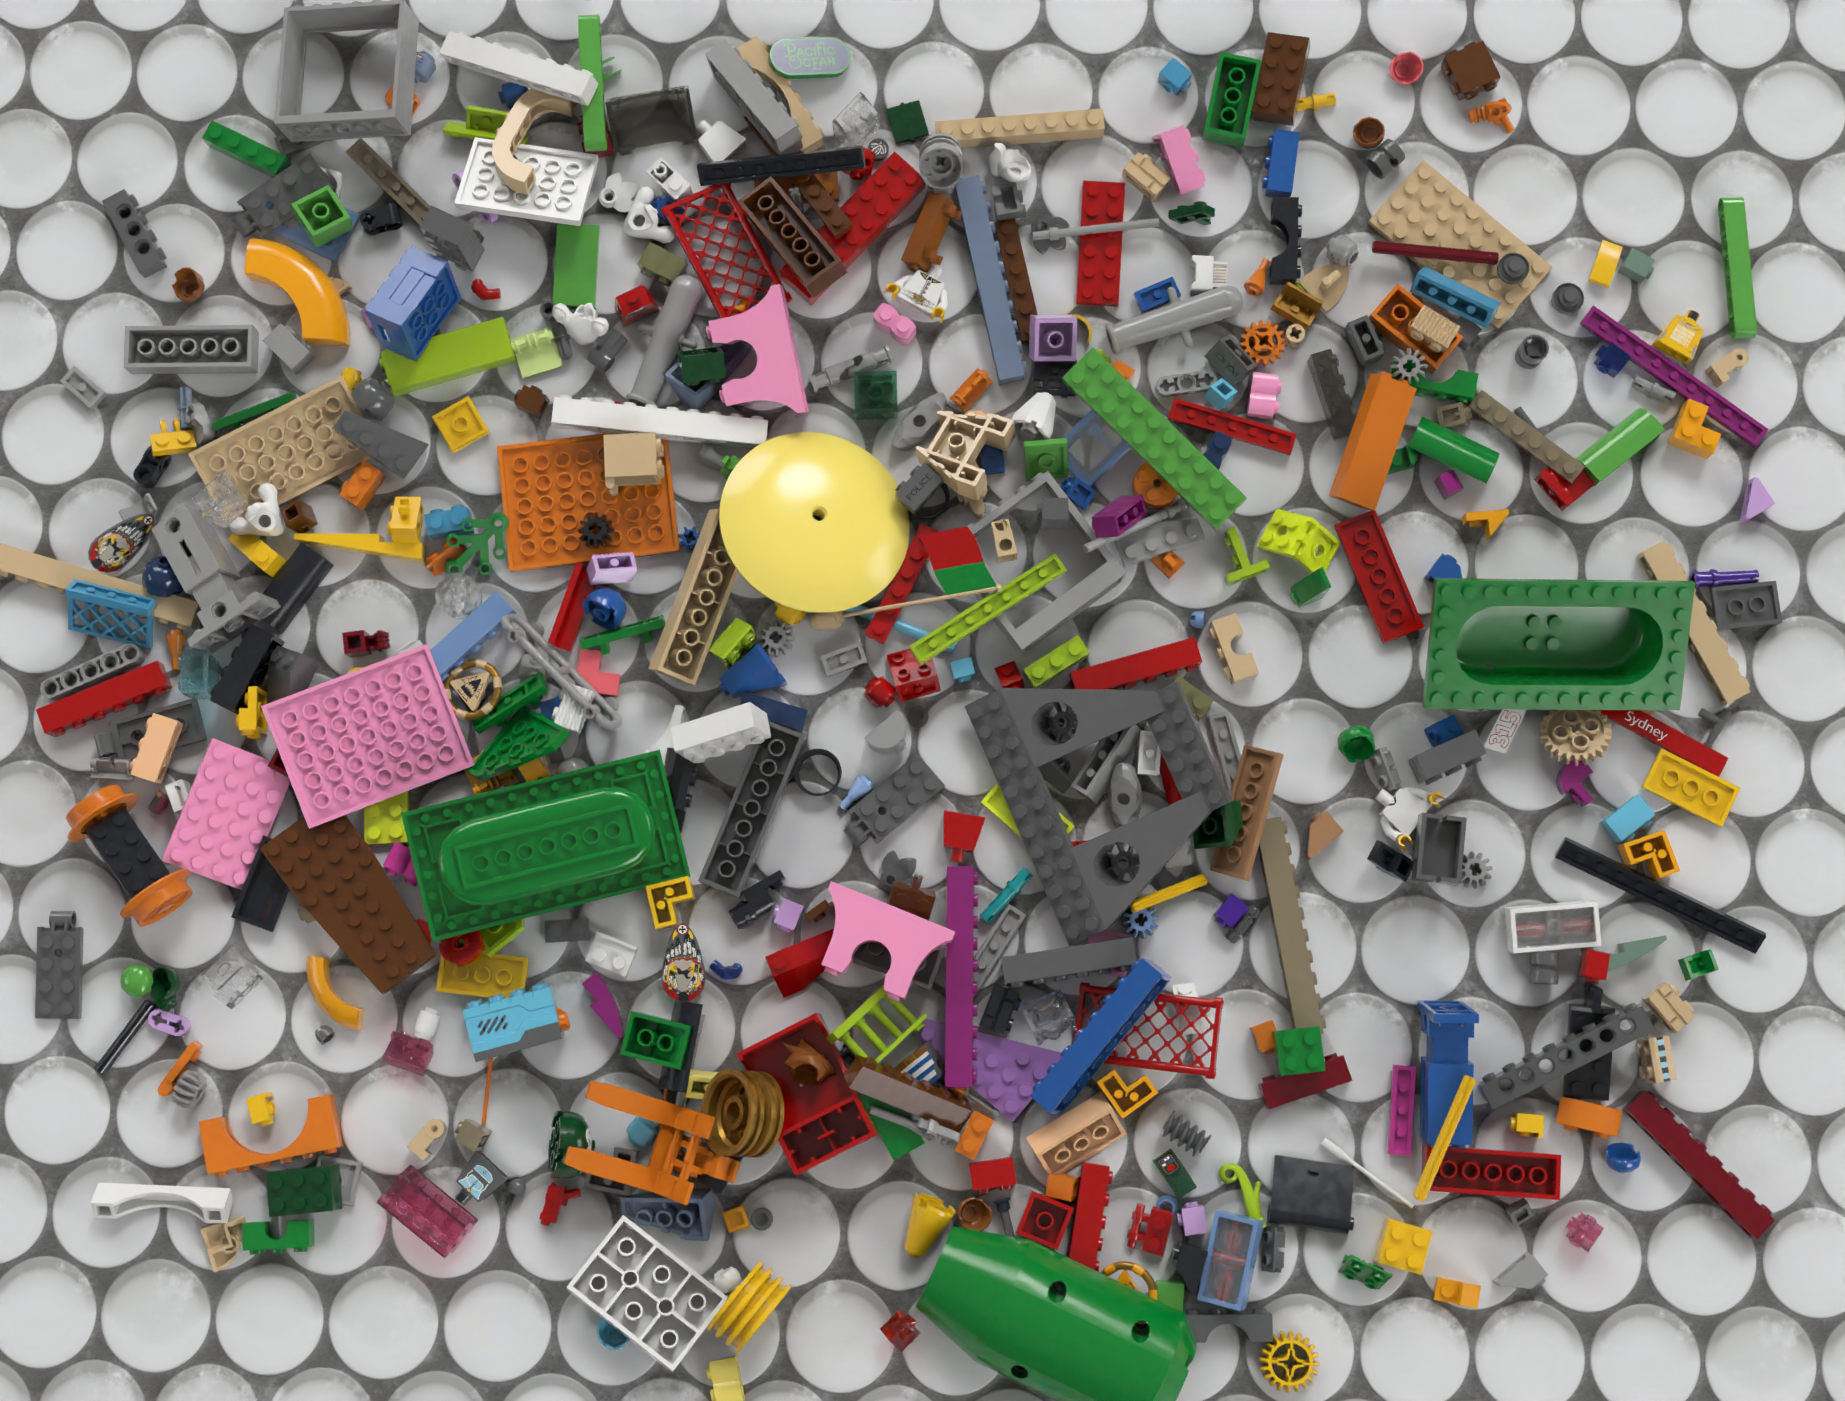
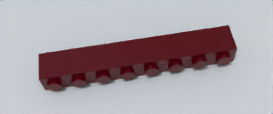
M1639 1091L1622 1110L1750 1238L1758 1239L1775 1222L1770 1216L1772 1214L1770 1209L1764 1204L1759 1205L1754 1200L1756 1196L1748 1188L1743 1189L1738 1184L1740 1180L1732 1172L1729 1171L1727 1173L1722 1168L1723 1163L1716 1156L1713 1155L1711 1157L1705 1151L1707 1147L1700 1140L1697 1139L1695 1141L1689 1135L1691 1131L1684 1124H1678L1673 1119L1675 1115L1668 1108H1662L1657 1103L1659 1099L1652 1092Z

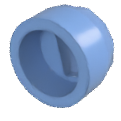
M1193 612L1190 617L1195 618V620H1189L1190 624L1195 628L1203 629L1205 612Z

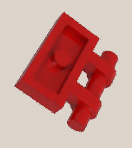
M1137 1203L1135 1211L1132 1212V1226L1127 1233V1246L1136 1248L1137 1241H1142V1251L1163 1257L1174 1212L1153 1206L1151 1213L1147 1214L1144 1213L1145 1205ZM1142 1222L1148 1223L1146 1233L1140 1232Z

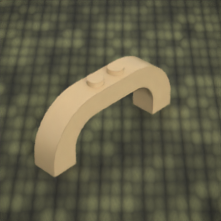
M535 89L528 90L516 101L511 111L507 112L502 127L497 129L492 147L497 174L507 187L528 195L536 181L534 166L522 163L513 157L533 121L538 116L549 112H557L572 117L579 103Z

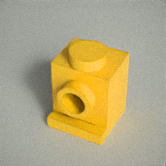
M266 1092L246 1098L252 1124H260L261 1127L274 1123L276 1107L274 1102L270 1101V1097L274 1096L273 1092Z
M1513 1113V1117L1509 1118V1130L1518 1131V1136L1532 1137V1133H1534V1137L1543 1138V1115Z

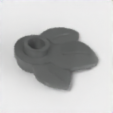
M1039 216L1031 224L1032 232L1045 231L1039 228L1040 223L1045 225V230L1053 227H1058V229L1070 227L1066 220L1057 216L1049 219ZM1060 237L1059 240L1052 241L1050 239L1034 240L1033 244L1038 252L1044 254L1049 247L1057 250L1065 249L1066 238Z
M890 851L882 861L883 873L880 876L882 888L890 891L892 884L886 882L889 876H893L897 882L912 885L914 879L912 874L916 869V859L907 857L899 860L896 852Z

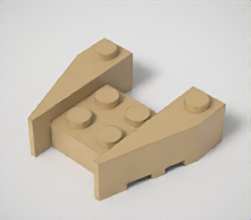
M938 411L937 417L940 429L928 449L916 447L918 461L921 465L923 463L928 465L955 492L978 501L988 484L985 470L973 466V463L984 444L1007 452L1016 437L1014 420L987 413V416H980L968 412L967 415L954 414L952 411Z

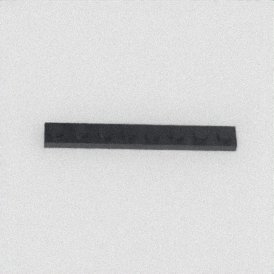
M862 145L698 163L697 171L700 186L763 180L768 179L770 176L772 178L865 169L866 164Z

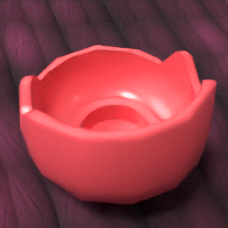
M1414 52L1400 53L1391 61L1389 73L1395 82L1400 85H1408L1418 80L1423 73L1424 64L1421 57Z

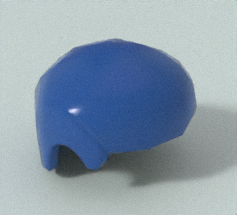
M1620 1142L1607 1146L1605 1150L1606 1162L1612 1170L1619 1173H1630L1639 1167L1641 1161L1640 1152L1637 1151L1636 1153L1633 1144Z

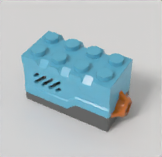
M546 982L533 985L530 991L525 992L524 988L511 991V996L504 997L503 993L490 996L488 998L489 1001L482 1003V1000L479 999L466 1004L467 1007L462 1012L475 1062L563 1039L565 1036L564 1031L570 1029V1022L567 1012L557 1007L552 984L546 985Z

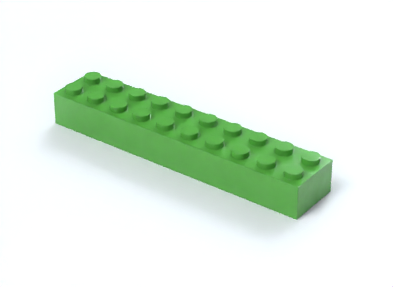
M1093 347L1062 377L1063 382L1212 529L1216 531L1246 501L1247 497Z

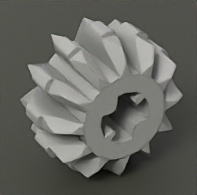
M1407 348L1406 356L1402 350L1398 351L1401 359L1396 356L1392 358L1398 365H1390L1391 369L1398 368V371L1392 374L1393 377L1401 374L1400 381L1407 377L1408 383L1411 384V377H1413L1416 383L1419 382L1416 374L1424 377L1425 372L1421 371L1420 368L1428 367L1427 364H1420L1425 359V356H1421L1419 359L1416 358L1419 350H1416L1411 355V348ZM1408 360L1412 361L1411 364L1414 363L1415 368H1412L1410 372H1406L1407 369H1403V365Z
M777 620L774 621V627H771L769 622L766 623L768 630L760 629V633L765 636L758 637L759 642H764L761 644L762 649L768 648L766 651L768 656L773 651L775 657H779V651L786 655L785 647L792 649L793 645L789 642L795 641L794 636H788L793 632L792 628L786 629L787 624L785 622L779 627ZM776 634L782 638V640H778L779 643H774L771 639L772 637L775 638L774 635Z
M1473 851L1469 852L1468 857L1463 854L1461 881L1466 880L1464 884L1466 888L1471 883L1474 889H1477L1479 884L1485 886V879H1491L1492 877L1486 871L1493 870V867H1486L1485 864L1490 860L1486 858L1482 861V853H1478L1476 857ZM1475 865V870L1478 871V873L1472 875V870L1469 869V867Z
M187 1070L181 1075L174 1086L172 1101L180 1107L192 1109L202 1099L207 1086L206 1077L198 1072Z

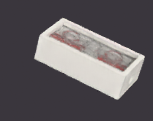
M1586 900L1504 907L1507 948L1509 952L1523 953L1601 946L1598 902Z

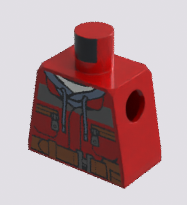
M644 285L629 290L615 298L614 308L623 327L660 311L651 291Z

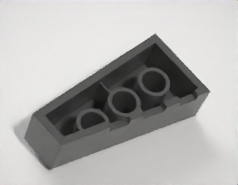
M346 410L331 428L401 479L406 478L429 446L425 442Z

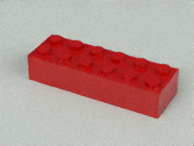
M1422 1145L1421 1175L1433 1149L1430 1145ZM1448 1146L1430 1191L1560 1200L1561 1155L1478 1148H1454Z

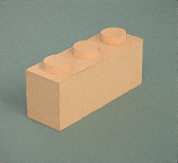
M153 713L152 717L147 720L146 734L138 744L139 752L137 758H134L131 763V775L161 785L184 724Z

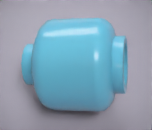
M636 1116L627 1127L629 1142L634 1146L646 1147L650 1145L658 1135L659 1123Z

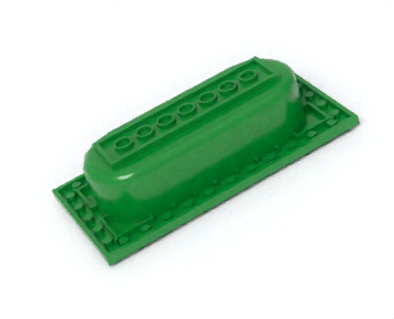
M1434 577L1422 707L1424 709L1680 710L1695 582ZM1490 662L1494 670L1486 669V663Z
M660 749L401 813L432 942L644 889L648 885L685 876L691 877Z

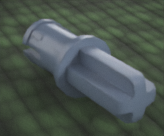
M190 387L179 388V407H177V410L180 411V429L182 430L193 429L185 421L186 407L189 403H192V389Z

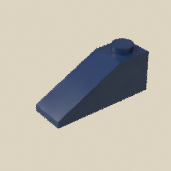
M743 692L740 705L751 702L767 713L768 721L783 727L803 731L808 710Z

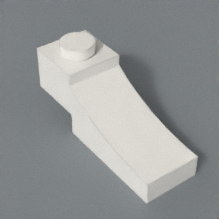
M675 705L671 721L665 733L655 745L650 744V749L645 751V753L660 749L665 771L669 751L674 750L670 727L684 722L686 711L684 706Z

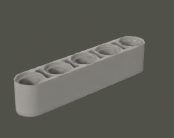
M125 644L44 680L40 685V692L51 700H61L139 666L145 660V652L134 644ZM136 650L135 658L130 660V652ZM116 658L117 663L115 667L110 668V661ZM96 667V674L90 677V670ZM76 676V683L70 686V679ZM56 685V692L51 695L50 688Z

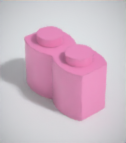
M881 303L873 314L876 327L885 333L891 334L893 339L899 344L908 346L915 337V324L909 318L899 315L891 305Z
M1259 372L1252 373L1247 417L1272 420L1274 414H1278L1279 402H1276V394H1280L1282 381H1278L1279 375Z

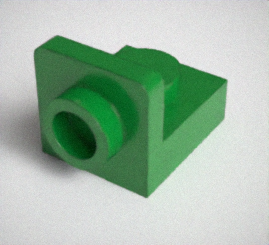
M1409 444L1403 448L1396 449L1387 475L1413 468L1415 461H1417V455L1414 449L1408 447Z

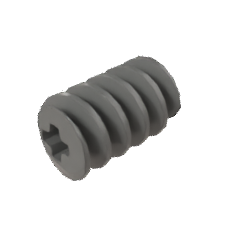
M1174 1110L1163 1126L1162 1136L1165 1137L1170 1133L1171 1142L1178 1138L1177 1146L1180 1147L1185 1143V1151L1187 1152L1193 1148L1192 1156L1195 1157L1201 1153L1211 1135L1205 1138V1130L1197 1133L1198 1126L1194 1125L1190 1128V1120L1182 1123L1183 1116L1180 1115L1175 1118L1176 1111Z

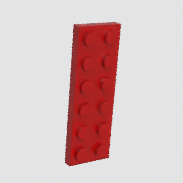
M1083 180L1080 227L1123 222L1125 183ZM1123 231L1080 235L1077 305L1118 307Z
M1371 510L1335 524L1334 528L1382 643L1385 644L1423 629L1424 625L1376 511Z

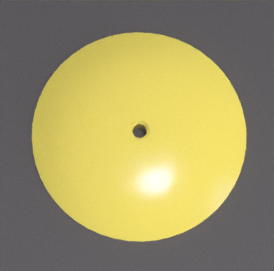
M797 432L781 435L765 441L752 449L738 462L724 486L719 507L722 540L733 565L742 577L770 600L795 610L812 613H833L848 610L869 601L884 590L893 580L904 561L909 542L910 524L907 508L895 497L897 492L895 489L898 485L879 460L848 440L816 432ZM813 515L819 516L821 521L815 520Z

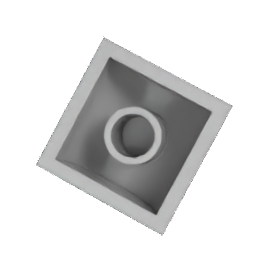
M897 709L865 737L866 744L875 752L882 754L895 752L899 754L906 748V724L900 711Z

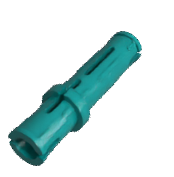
M1022 867L1011 881L1008 880L1007 886L980 916L988 924H991L1013 897L1022 892L1021 889L1033 875L1026 868Z

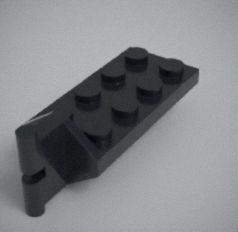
M1586 982L1584 984V1004H1569L1567 1035L1570 1033L1577 1035L1583 1032L1582 1028L1591 1023L1597 1025L1603 1022V1017L1615 1013L1614 1007L1601 1005L1602 988L1593 983ZM1602 1030L1600 1038L1608 1040L1612 1035L1611 1030ZM1584 1039L1580 1042L1579 1047L1582 1050H1587L1591 1047L1592 1043L1590 1040ZM1566 1049L1565 1060L1571 1057V1051ZM1612 1052L1565 1074L1563 1097L1609 1101Z

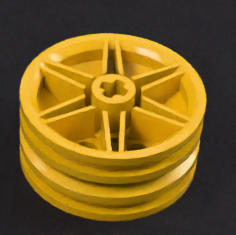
M762 1260L743 1282L733 1290L726 1299L725 1304L706 1327L709 1331L714 1328L717 1331L715 1334L717 1338L726 1334L728 1337L725 1345L728 1347L731 1344L736 1347L734 1350L736 1354L742 1350L792 1288L790 1284L785 1287L781 1283L784 1280L781 1276L773 1281L771 1279L773 1270L769 1268L766 1271L763 1268L765 1263Z

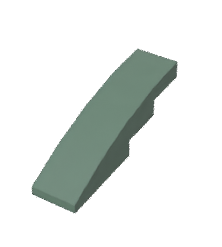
M1666 935L1617 944L1619 953L1611 954L1608 971L1626 965L1649 953L1667 940Z

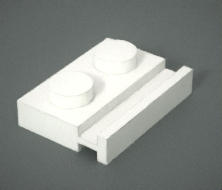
M597 931L585 961L627 977L638 947Z

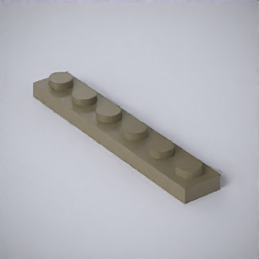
M359 138L346 151L347 155L421 226L430 205L362 138Z
M1483 390L1478 393L1468 406L1471 411L1568 483L1572 484L1585 468L1582 463Z

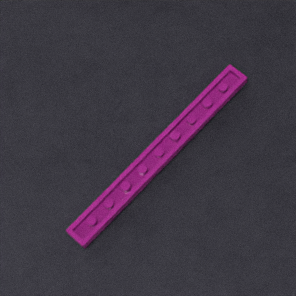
M1594 305L1580 322V325L1684 399H1691L1709 406L1706 413L1708 416L1753 448L1759 444L1769 430Z

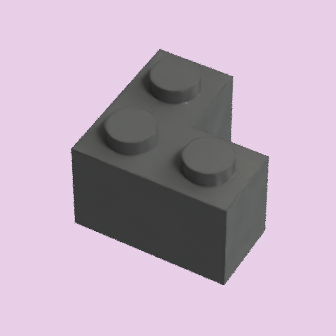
M623 1147L614 1148L613 1157L637 1163L639 1150ZM589 1173L586 1174L585 1188L626 1196L631 1195L632 1186Z

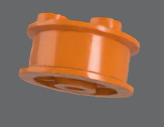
M1146 463L1138 468L1133 478L1132 491L1134 495L1143 494L1145 507L1159 510L1172 504L1178 494ZM1153 483H1158L1159 487L1154 486Z

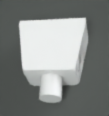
M703 120L696 128L702 134L698 139L699 145L710 162L734 160L748 147L747 141L742 135L720 120L713 126L706 120Z

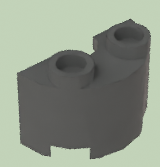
M1016 182L991 186L996 220L1003 221L1026 217L1025 204L1021 205L1023 203L1022 190L1017 189Z

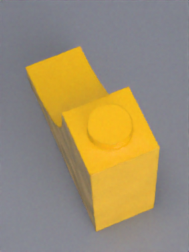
M233 533L227 539L273 578H275L287 562L256 535H237Z

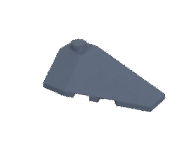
M745 341L736 342L732 345L715 344L714 347H720L724 353L726 378H721V382L709 383V380H703L698 385H687V383L682 381L679 362L668 370L664 377L684 404L691 409L700 410L712 399L722 384L726 382L753 349L751 344Z
M693 1188L688 1205H683L654 1192L620 1197L622 1214L630 1221L644 1226L651 1225L660 1228L661 1232L667 1234L671 1232L680 1235V1238L684 1240L708 1241L710 1238L715 1211L712 1189Z

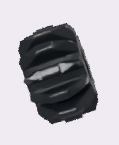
M598 512L594 513V518L587 514L586 518L588 521H580L583 527L578 528V533L582 534L579 539L582 542L586 541L585 545L587 547L593 544L594 548L598 549L599 543L606 547L605 540H613L608 534L615 533L614 528H611L613 522L607 520L605 514L600 518ZM595 527H599V529L601 530L600 532L597 531V535H594V533L592 532V530L595 531Z

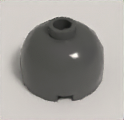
M367 378L359 382L352 389L351 394L357 405L362 410L367 408L371 412L369 416L377 421H382L393 408L394 396L391 392L392 387L384 380Z

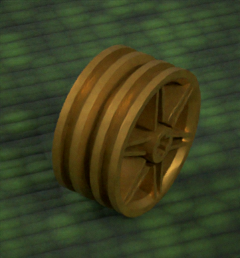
M725 1069L712 1078L706 1088L701 1106V1113L715 1117L710 1137L705 1139L707 1145L718 1155L758 1158L768 1154L773 1149L783 1127L784 1101L777 1081L770 1074L759 1071Z

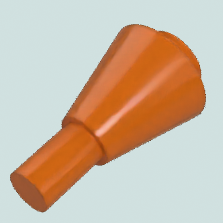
M1263 258L1259 268L1245 282L1244 288L1248 294L1252 296L1263 294L1266 270L1270 264L1268 259Z
M170 630V634L165 635L170 655H172L171 669H180V656L182 655L187 635L183 634V630Z

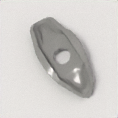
M936 393L924 399L906 414L898 425L892 439V445L897 450L910 451L917 445L925 442L939 426L937 412L946 411L947 400L944 393ZM917 416H922L925 418L926 423L922 427H917L913 423L914 419Z
M1129 763L1117 764L1113 769L1109 783V808L1116 828L1138 819L1141 811V785L1135 768ZM1126 793L1130 797V802L1126 805L1121 804L1118 801V795Z

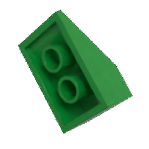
M631 1011L620 1054L682 1070L692 1026L642 1012Z

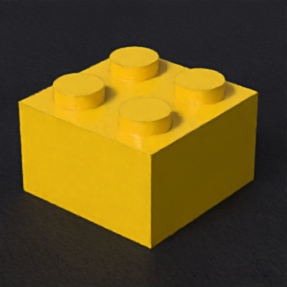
M1385 1217L1374 1261L1421 1275L1433 1231Z

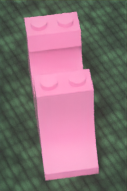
M772 285L766 296L757 305L743 313L708 321L709 326L706 327L708 339H711L713 343L732 345L736 342L745 341L753 346L757 354L756 368L749 376L742 379H733L722 384V390H719L722 403L731 407L757 401H774L790 407L798 414L809 412L784 287L782 285Z
M831 881L828 890L835 906V926L832 939L821 964L825 967L824 971L837 977L839 973L844 975L853 963L854 954L859 947L867 943H879L886 947L891 954V966L885 975L884 991L887 992L886 996L898 1002L900 998L906 999L915 974L923 961L940 946L951 943L954 939L955 931Z

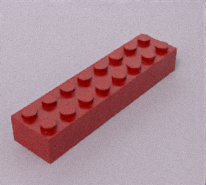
M894 151L840 207L852 223L853 229L838 239L834 238L825 225L817 232L841 259L845 269H847L924 190L926 183L921 175ZM786 264L779 270L780 278L810 306L828 289L826 288L813 298Z

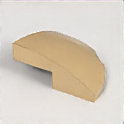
M245 1216L230 1218L227 1224L211 1223L200 1227L213 1272L225 1268L237 1257L236 1252L241 1243L243 1244L242 1224L246 1223Z

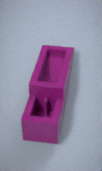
M595 972L582 983L596 999L590 1007L617 1038L622 1039L625 1037L619 1007L606 982L599 973Z

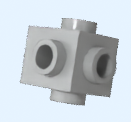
M523 655L519 666L520 684L539 671L545 675L546 684L548 678L552 677L531 655Z

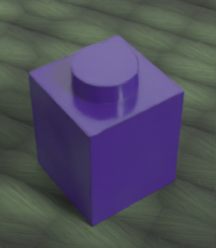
M1232 893L1213 915L1217 917L1215 921L1222 928L1225 929L1227 926L1230 929L1249 907Z

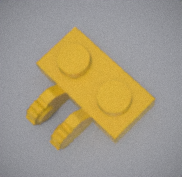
M173 418L172 421L175 432L167 433V425L163 419L159 421L161 433L150 434L153 457L190 453L197 449L193 430L181 431L178 418Z

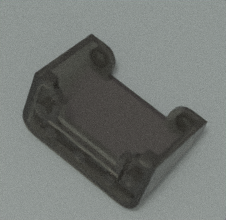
M689 85L613 97L605 102L615 153L620 152V156L633 154L632 150L638 147L674 141L682 142V145H689L698 139Z

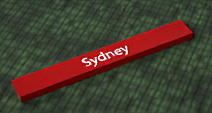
M1601 710V716L1607 715V719L1718 777L1729 759L1641 710Z

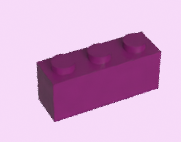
M1143 494L1119 496L1091 517L1092 528L1095 531L1096 538L1120 536L1145 517L1147 511Z

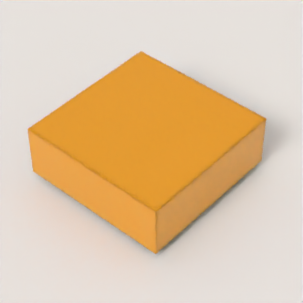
M744 1205L722 1212L728 1233L750 1227Z

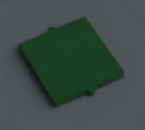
M919 100L906 104L902 102L899 106L886 109L896 144L909 140L913 142L916 138L929 135Z

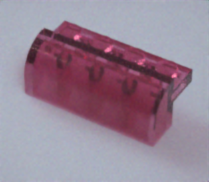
M411 1164L399 1174L393 1185L376 1202L444 1259L460 1246L478 1222L475 1216Z

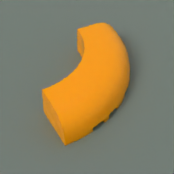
M251 238L247 245L244 273L251 281L264 282L278 287L292 298L300 314L302 338L308 345L350 347V327L345 305L337 288L327 274L314 261L291 247L266 239Z

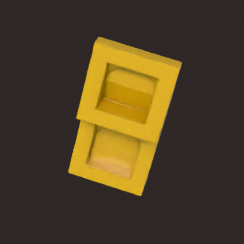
M1602 240L1588 281L1608 288L1623 247Z

